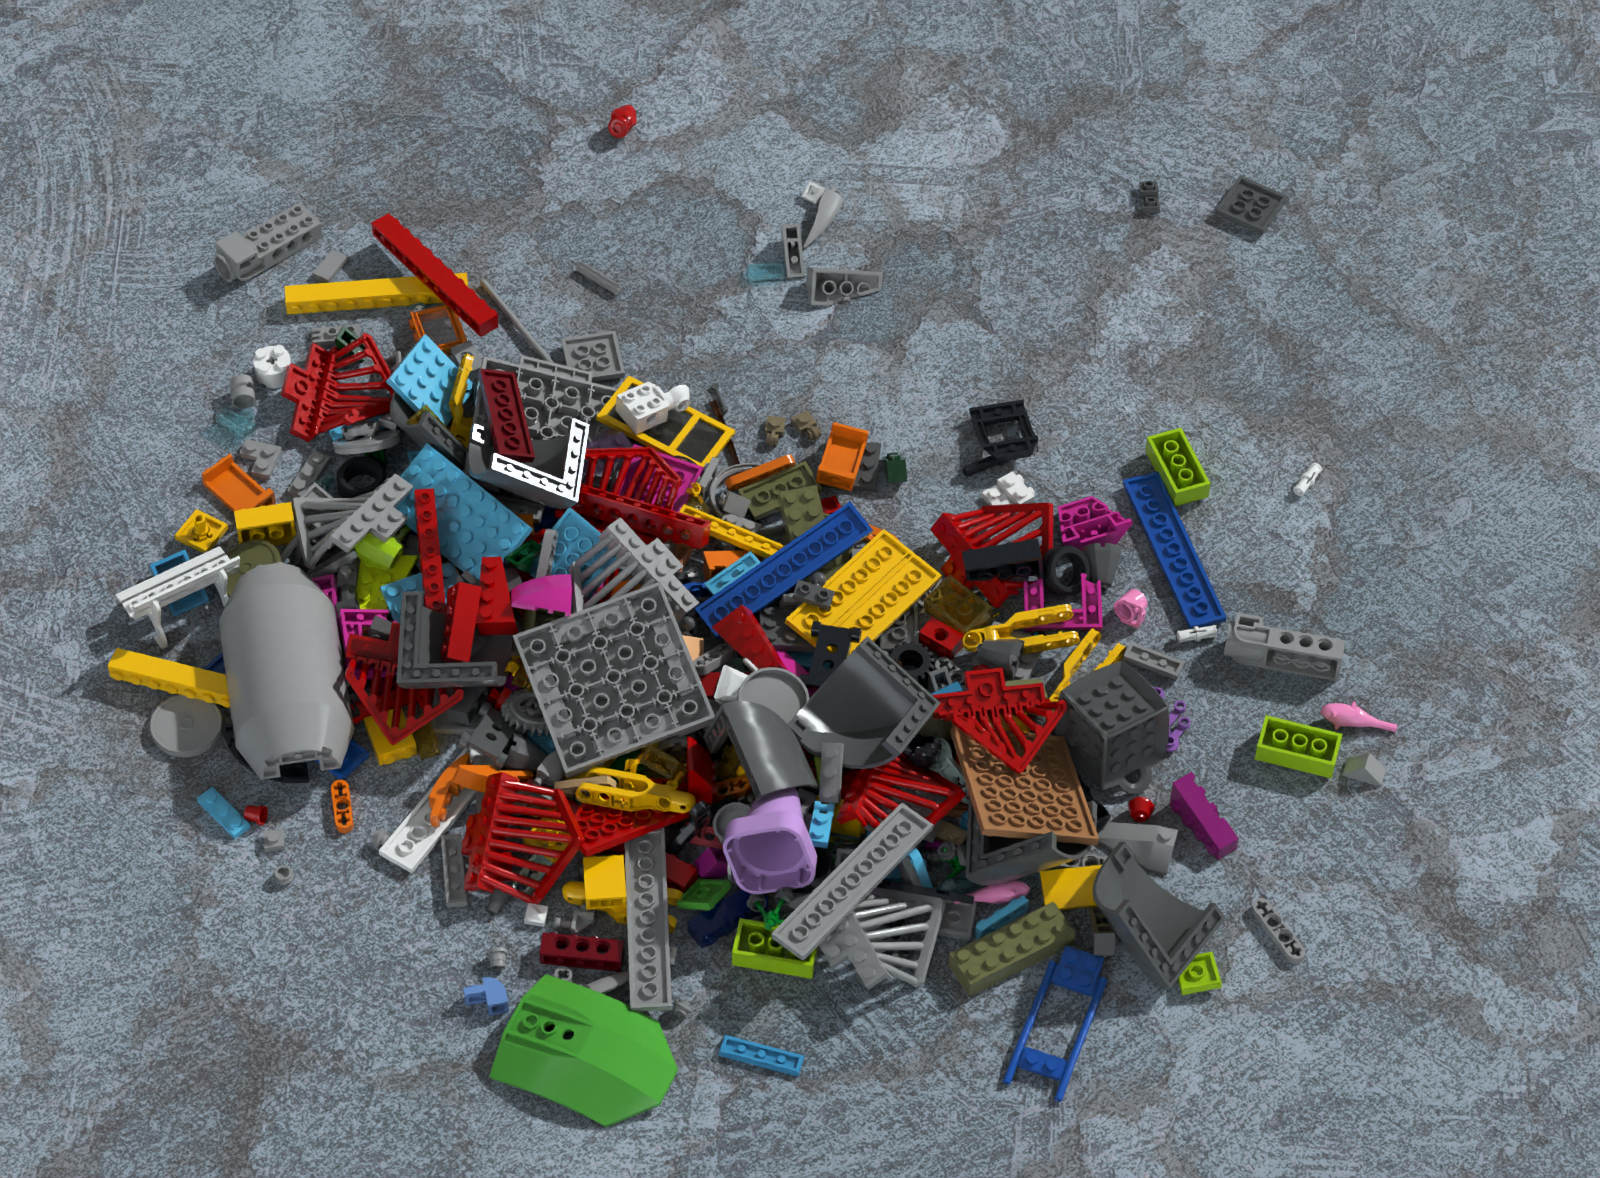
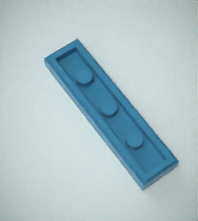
M728 1035L724 1036L719 1050V1056L799 1077L804 1062V1055Z

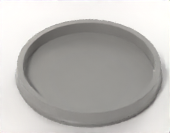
M380 429L372 437L360 435L353 440H346L345 436L335 440L332 446L337 454L367 453L397 445L401 442V433L399 430Z
M776 667L762 668L754 671L745 678L737 693V701L761 704L778 714L787 725L809 700L808 690L802 680L792 672Z
M181 694L165 700L156 708L150 720V733L157 747L171 756L184 758L197 756L211 749L220 738L223 725L222 714L215 703H207L195 698L190 699Z

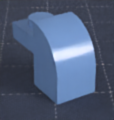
M482 977L483 985H471L463 988L466 1005L486 1002L489 1016L509 1012L506 989L499 980L491 977Z

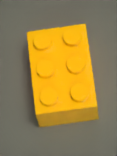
M291 502L234 511L239 544L249 540H264L274 546L287 545L296 535Z

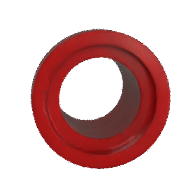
M247 805L244 810V819L256 822L257 825L265 824L268 817L267 806Z

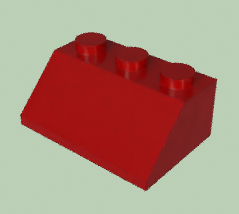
M687 737L686 773L688 793L695 796L696 804L702 800L707 804H711L713 796L717 794L715 761H711L710 752L692 737Z

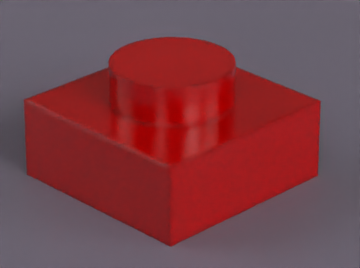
M836 495L820 500L827 514L831 515L841 508Z

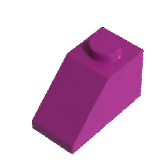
M708 847L694 861L697 872L702 878L716 880L728 875V861L723 849Z

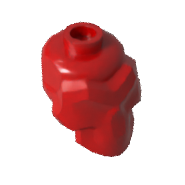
M628 104L611 112L608 130L612 136L623 138L637 124L634 107Z

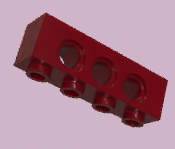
M543 932L539 952L540 964L621 972L624 957V941L616 938L602 939L596 936L583 937L576 934L563 935L556 932Z

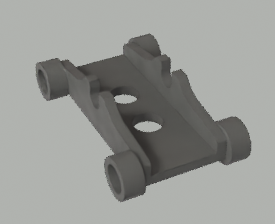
M484 701L477 714L483 717L482 721L473 735L464 732L457 746L468 750L472 747L493 758L492 763L495 767L502 769L508 758V755L503 752L514 732L523 735V727L516 731V723L510 727V721L505 722V717H502V713ZM492 726L498 727L501 731H496ZM486 736L493 737L495 741L489 740Z

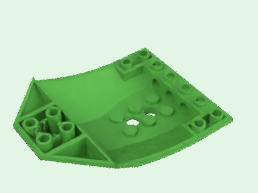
M545 974L522 997L504 1029L489 1077L490 1079L549 1099L604 1125V1127H608L659 1106L675 1078L678 1068L660 1023L641 1011L630 1010L629 1005L607 995ZM547 1026H555V1028L552 1031H545ZM568 1031L574 1032L572 1039H563L564 1033Z

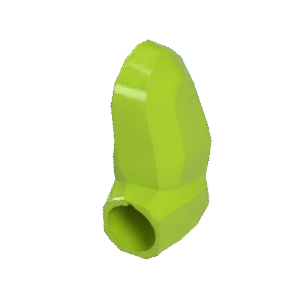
M404 524L386 543L369 532L354 549L359 559L365 564L389 571L398 562L404 550V545L401 544V541L411 531V528Z

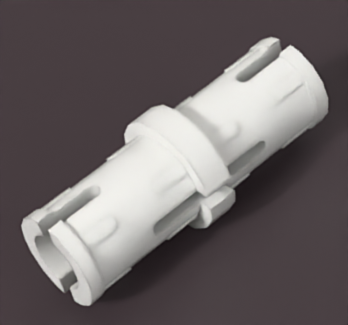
M1312 463L1307 472L1301 475V480L1293 488L1296 495H1304L1309 486L1315 483V478L1322 471V467L1318 463Z
M1215 625L1201 628L1195 626L1193 629L1177 631L1179 643L1193 640L1199 642L1201 639L1217 637Z

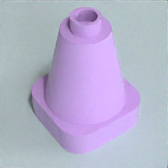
M795 787L770 793L761 801H757L755 798L746 817L736 818L730 821L726 827L723 851L737 885L748 893L764 894L776 892L777 889H782L783 887L788 889L801 888L809 885L815 877L817 854L803 820L800 798Z

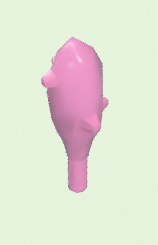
M1352 702L1351 705L1328 703L1322 706L1320 713L1334 725L1335 730H1338L1339 727H1375L1396 732L1397 724L1381 721L1370 716L1357 707L1356 702Z
M1014 880L1004 884L989 885L965 895L973 896L974 902L1009 904L1015 898L1018 899L1023 895L1026 897L1030 887L1025 882ZM953 901V904H959V903H961V902Z

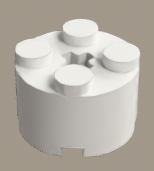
M282 345L268 346L256 350L253 360L256 380L259 384L266 385L267 388L274 389L283 386L286 369L291 363L289 353Z

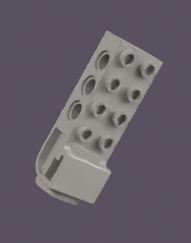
M299 202L241 236L235 231L215 243L216 253L213 259L216 269L222 278L229 283L236 279L241 281L249 280L321 239V222Z
M1237 613L1235 621L1229 620L1223 655L1232 657L1236 663L1338 681L1345 640L1317 634H1306L1299 631H1289L1277 627H1267L1263 625L1264 618L1260 616Z

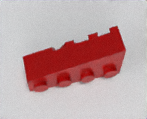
M482 557L479 585L482 588L476 620L479 634H518L502 558Z
M458 582L448 589L443 643L440 648L441 661L449 663H467L470 661L482 587Z
M740 605L711 627L743 658L751 661L758 670L768 667L787 670L754 614L744 605Z

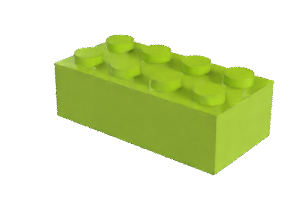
M1182 428L1147 437L1145 452L1155 471L1159 472L1175 507L1209 497L1211 483Z
M1265 715L1257 744L1255 760L1332 779L1343 734Z
M739 919L732 950L733 966L813 978L819 945L802 961L771 938V933L779 925L772 927L771 930H766L764 922Z

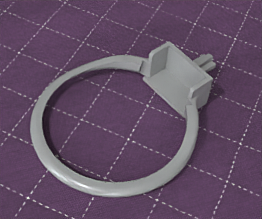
M736 464L719 472L712 480L709 488V505L714 517L763 537L774 536L785 530L783 523L774 527L761 528V524L728 512L723 514L716 504L715 492L723 479L734 473L746 471L762 464ZM725 542L724 549L734 551L737 546Z

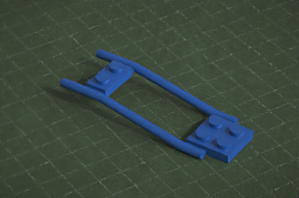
M1065 945L1059 964L1049 961L1014 1049L1003 1083L1011 1084L1018 1066L1021 1069L1057 1081L1060 1080L1054 1100L1062 1102L1108 981L1104 977H1099L1104 963L1103 957L1094 956V954ZM1050 982L1090 997L1093 996L1068 1062L1065 1059L1024 1047Z

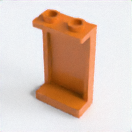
M833 422L815 482L852 492L867 444L869 431Z
M231 454L221 458L216 464L207 468L201 474L203 486L233 513L241 509L276 504L274 492L270 488L267 490L263 489L234 463Z

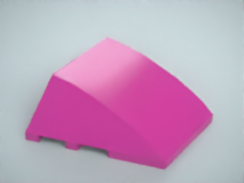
M1093 496L1058 506L1063 546L1071 545L1082 550V547L1094 543H1100V547H1105V543L1116 545L1133 524L1131 519H1124L1120 516L1119 512L1109 510L1108 505Z
M571 574L549 575L536 578L511 589V607L533 611L543 608L548 609V613L551 614L555 610L565 612V616L571 617Z

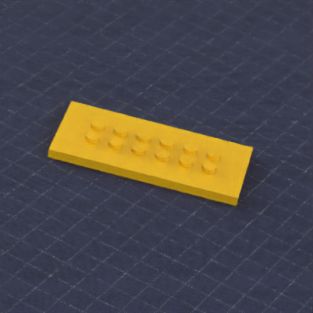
M883 529L822 586L823 588L835 591L829 611L802 603L786 618L785 624L814 647H816L818 637L811 636L813 621L822 622V625L842 628H862L860 643L867 636L874 642L941 579L942 575ZM852 642L850 654L860 643ZM829 646L826 650L829 653H835L838 649L836 646Z

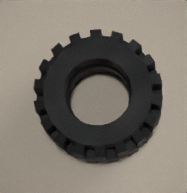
M913 641L911 643L902 642V645H895V649L891 648L888 655L892 659H898L902 663V667L912 665L918 668L905 671L927 689L928 673L934 671L935 665L933 654L929 652V648L923 647L921 643L917 645Z

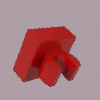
M504 687L502 693H500L498 690L492 689L487 701L495 704L494 709L501 712V705L506 702L505 699H508L511 690Z

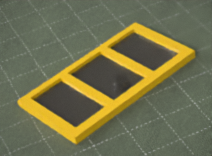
M631 376L625 379L596 417L597 421L647 447L654 448L657 452L702 467L705 466L706 462L710 463L712 457L717 458L735 434L734 429L689 406L681 412L677 410L668 411L666 422L635 434L615 410L618 394L644 384Z

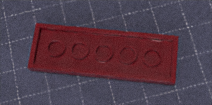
M480 368L478 377L496 454L514 461L533 462L535 455L515 372Z

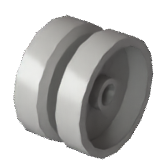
M732 802L724 805L717 811L713 820V829L722 845L728 823L736 818L746 817L750 809L749 806L743 803Z

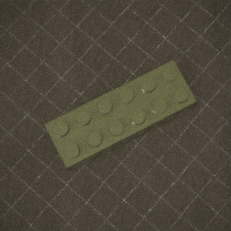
M817 485L779 492L778 503L788 544L825 519ZM834 559L817 571L825 575L826 581L838 571L836 560ZM812 575L804 581L811 583Z
M1053 901L949 953L948 966L970 997L1064 950L1065 945H1073L1075 931Z

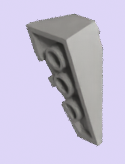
M807 267L806 287L810 305L829 306L840 301L880 291L882 289L883 272Z
M1108 822L1104 829L1098 833V843L1113 851L1119 842H1126L1136 856L1134 859L1141 865V868L1167 876L1178 830L1159 825Z

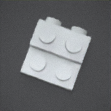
M1012 471L999 478L996 485L983 491L982 498L988 505L1034 503L1035 491L1032 487L1027 488L1023 477L1020 474L1016 475Z

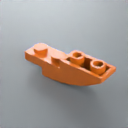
M465 753L455 760L442 773L429 795V805L432 808L430 814L431 826L439 828L441 821H444L446 818V808L448 804L452 803L453 796L459 797L461 790H465V787L454 783L452 779L459 765H473V762L470 760V754Z
M459 765L452 781L460 786L485 793V784L489 775L504 772L518 778V782L526 783L529 779L532 780L534 775L531 771L496 770L494 765Z

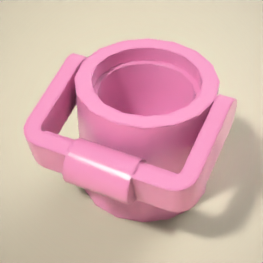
M1130 589L1115 602V613L1122 623L1135 628H1139L1141 623L1144 622L1145 609L1147 607L1146 597L1139 590Z

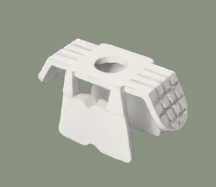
M747 658L743 659L744 664L752 672L758 670ZM724 665L714 695L715 701L721 705L737 701L738 690L748 675Z

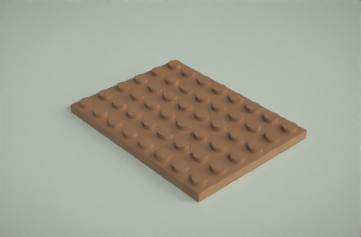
M952 725L950 733L982 835L1031 839L1052 831L1057 835V842L1084 845L1098 844L1099 837L1064 736L1049 735L1025 770L1017 774L958 727ZM1005 731L1017 755L1022 757L1025 753L1024 747L1012 731ZM1022 732L1031 742L1036 738L1035 733Z

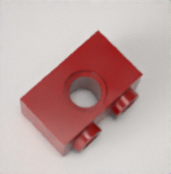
M931 617L919 631V643L923 644V647H927L937 653L939 657H947L952 660L963 647L964 635L934 617Z

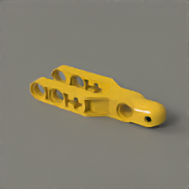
M467 353L461 360L448 403L453 416L450 433L466 449L468 448L473 417L465 418L462 416L464 412L462 403L468 386V376L473 369L471 366L474 356H470Z
M1063 604L1017 612L1005 624L968 631L963 637V647L969 652H976L978 644H982L984 640L1018 639L1013 636L1010 637L1013 630L1067 621L1074 616L1071 605ZM1059 631L1058 634L1046 636L1042 634L1019 638L1025 641L1022 654L1070 647L1080 642L1078 632L1076 631L1064 633Z
M1092 628L1065 661L1063 680L1049 698L1050 702H1058L1061 690L1071 684V677L1098 644L1101 638L1100 632ZM1118 643L1112 651L1108 652L1106 659L1102 664L1099 663L1095 670L1119 662L1126 651V646Z
M597 766L591 767L585 778L591 777V773H595L598 776L608 775L609 777H615L619 781L616 788L592 783H581L575 793L576 798L580 802L630 812L652 809L683 814L689 812L696 805V798L691 793L678 791L672 786L654 783L645 775ZM581 790H587L590 793V796L583 795L581 793ZM600 793L607 794L609 796V799H603L600 796Z
M569 881L565 883L562 888L564 899L570 904L580 906L586 903L584 882ZM667 888L668 904L678 906L676 901L684 893L677 889ZM627 907L595 909L605 911L617 923L627 925ZM668 915L669 933L675 931L677 919Z

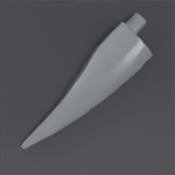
M830 186L829 189L826 188L820 199L813 227L803 249L824 232L844 203V199L835 193L836 188L834 186Z
M556 750L549 754L537 768L536 779L533 781L534 785L540 786L544 784L554 787V782L561 781L565 775Z
M629 970L586 984L585 987L617 999L630 989Z

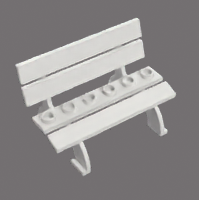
M219 546L117 593L115 596L122 603L131 619L136 620L148 614L157 633L153 637L161 650L168 647V642L161 626V607L213 583L225 607L229 599L227 595L228 576L239 571L240 557L237 556L230 560Z

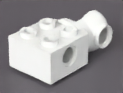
M646 382L618 394L615 410L631 430L638 434L666 422L668 411L677 410L681 412L687 409L690 405L689 388L686 385H679L664 393L660 387Z

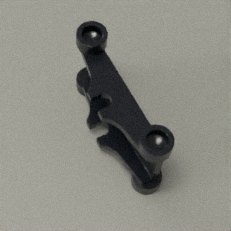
M813 621L811 636L818 638L809 675H800V679L806 688H820L850 655L852 642L860 643L862 628L854 627L849 629L822 625V622ZM829 646H836L838 650L835 653H829L826 649ZM825 662H832L834 667L832 669H825L823 664Z

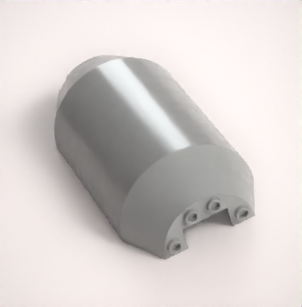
M283 562L257 565L238 579L219 620V632L235 746L260 780L281 777L279 765L319 759L321 771L341 768L355 729L333 603L302 569Z

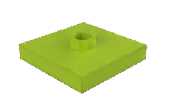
M1213 951L1197 954L1177 979L1182 996L1222 988Z

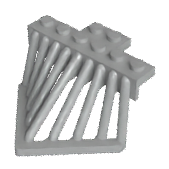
M395 473L372 492L354 498H293L291 505L304 566L311 570L314 569L316 563L326 550H330L334 545L349 553L369 532L386 543L407 522L408 517L395 507L412 491L414 486ZM308 509H318L320 511H325L326 509L346 510L310 516L304 515L303 512ZM337 520L314 530H307V526H310L311 523ZM329 532L314 546L310 544L314 537Z
M621 517L598 537L601 541L569 567L572 582L573 613L595 606L631 574L634 577L608 600L627 594L639 583L642 585L641 588L661 582L677 623L699 604L697 599L674 576L683 568V564L658 538L646 545ZM604 547L609 549L582 573L580 572V567ZM616 556L617 559L582 589V582L610 558ZM623 565L626 567L583 605V598L615 570Z
M875 887L819 946L833 968H836L850 958L865 987L871 989L885 978L891 982L894 980L892 975L912 984L914 987H919L924 984L946 903L941 898ZM926 912L931 913L930 920L925 923L874 931L886 923ZM888 914V915H885V916H881V917H877V918H874V919H870V918H872V917H874V916H879V915ZM919 931L926 932L925 939L921 942H879L885 937ZM886 950L921 951L920 957L916 961L882 954ZM888 963L916 970L915 975H909L888 965Z

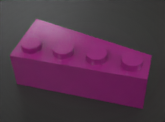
M1190 772L1173 782L1169 805L1171 810L1181 817L1183 824L1194 832L1196 839L1206 846L1208 853L1219 860L1237 849L1239 838L1224 817L1220 819L1214 802H1208L1205 796V789L1202 785L1200 787L1197 786L1194 782L1196 777L1193 772Z

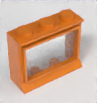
M447 305L413 313L410 311L411 319L408 320L410 330L415 332L413 333L415 344L426 334L449 358L451 347L467 342L458 315Z

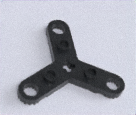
M731 794L716 804L712 802L708 805L704 800L697 803L689 811L690 824L684 825L678 831L679 835L666 848L665 852L677 855L678 851H682L685 844L689 843L704 826L714 820L720 808L726 804L738 802V799Z

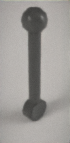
M714 383L711 388L718 397L722 413H727L728 407L724 405L719 393V385Z

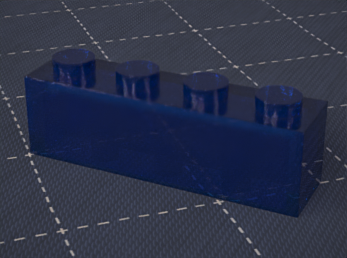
M740 889L718 902L713 909L703 911L687 921L688 933L701 949L714 944L720 937L729 935L738 927L740 918L750 920L757 915H762L761 912H754L750 910V907H747L746 902L750 895H752L751 893ZM763 894L766 901L764 910L766 911L768 909V897Z

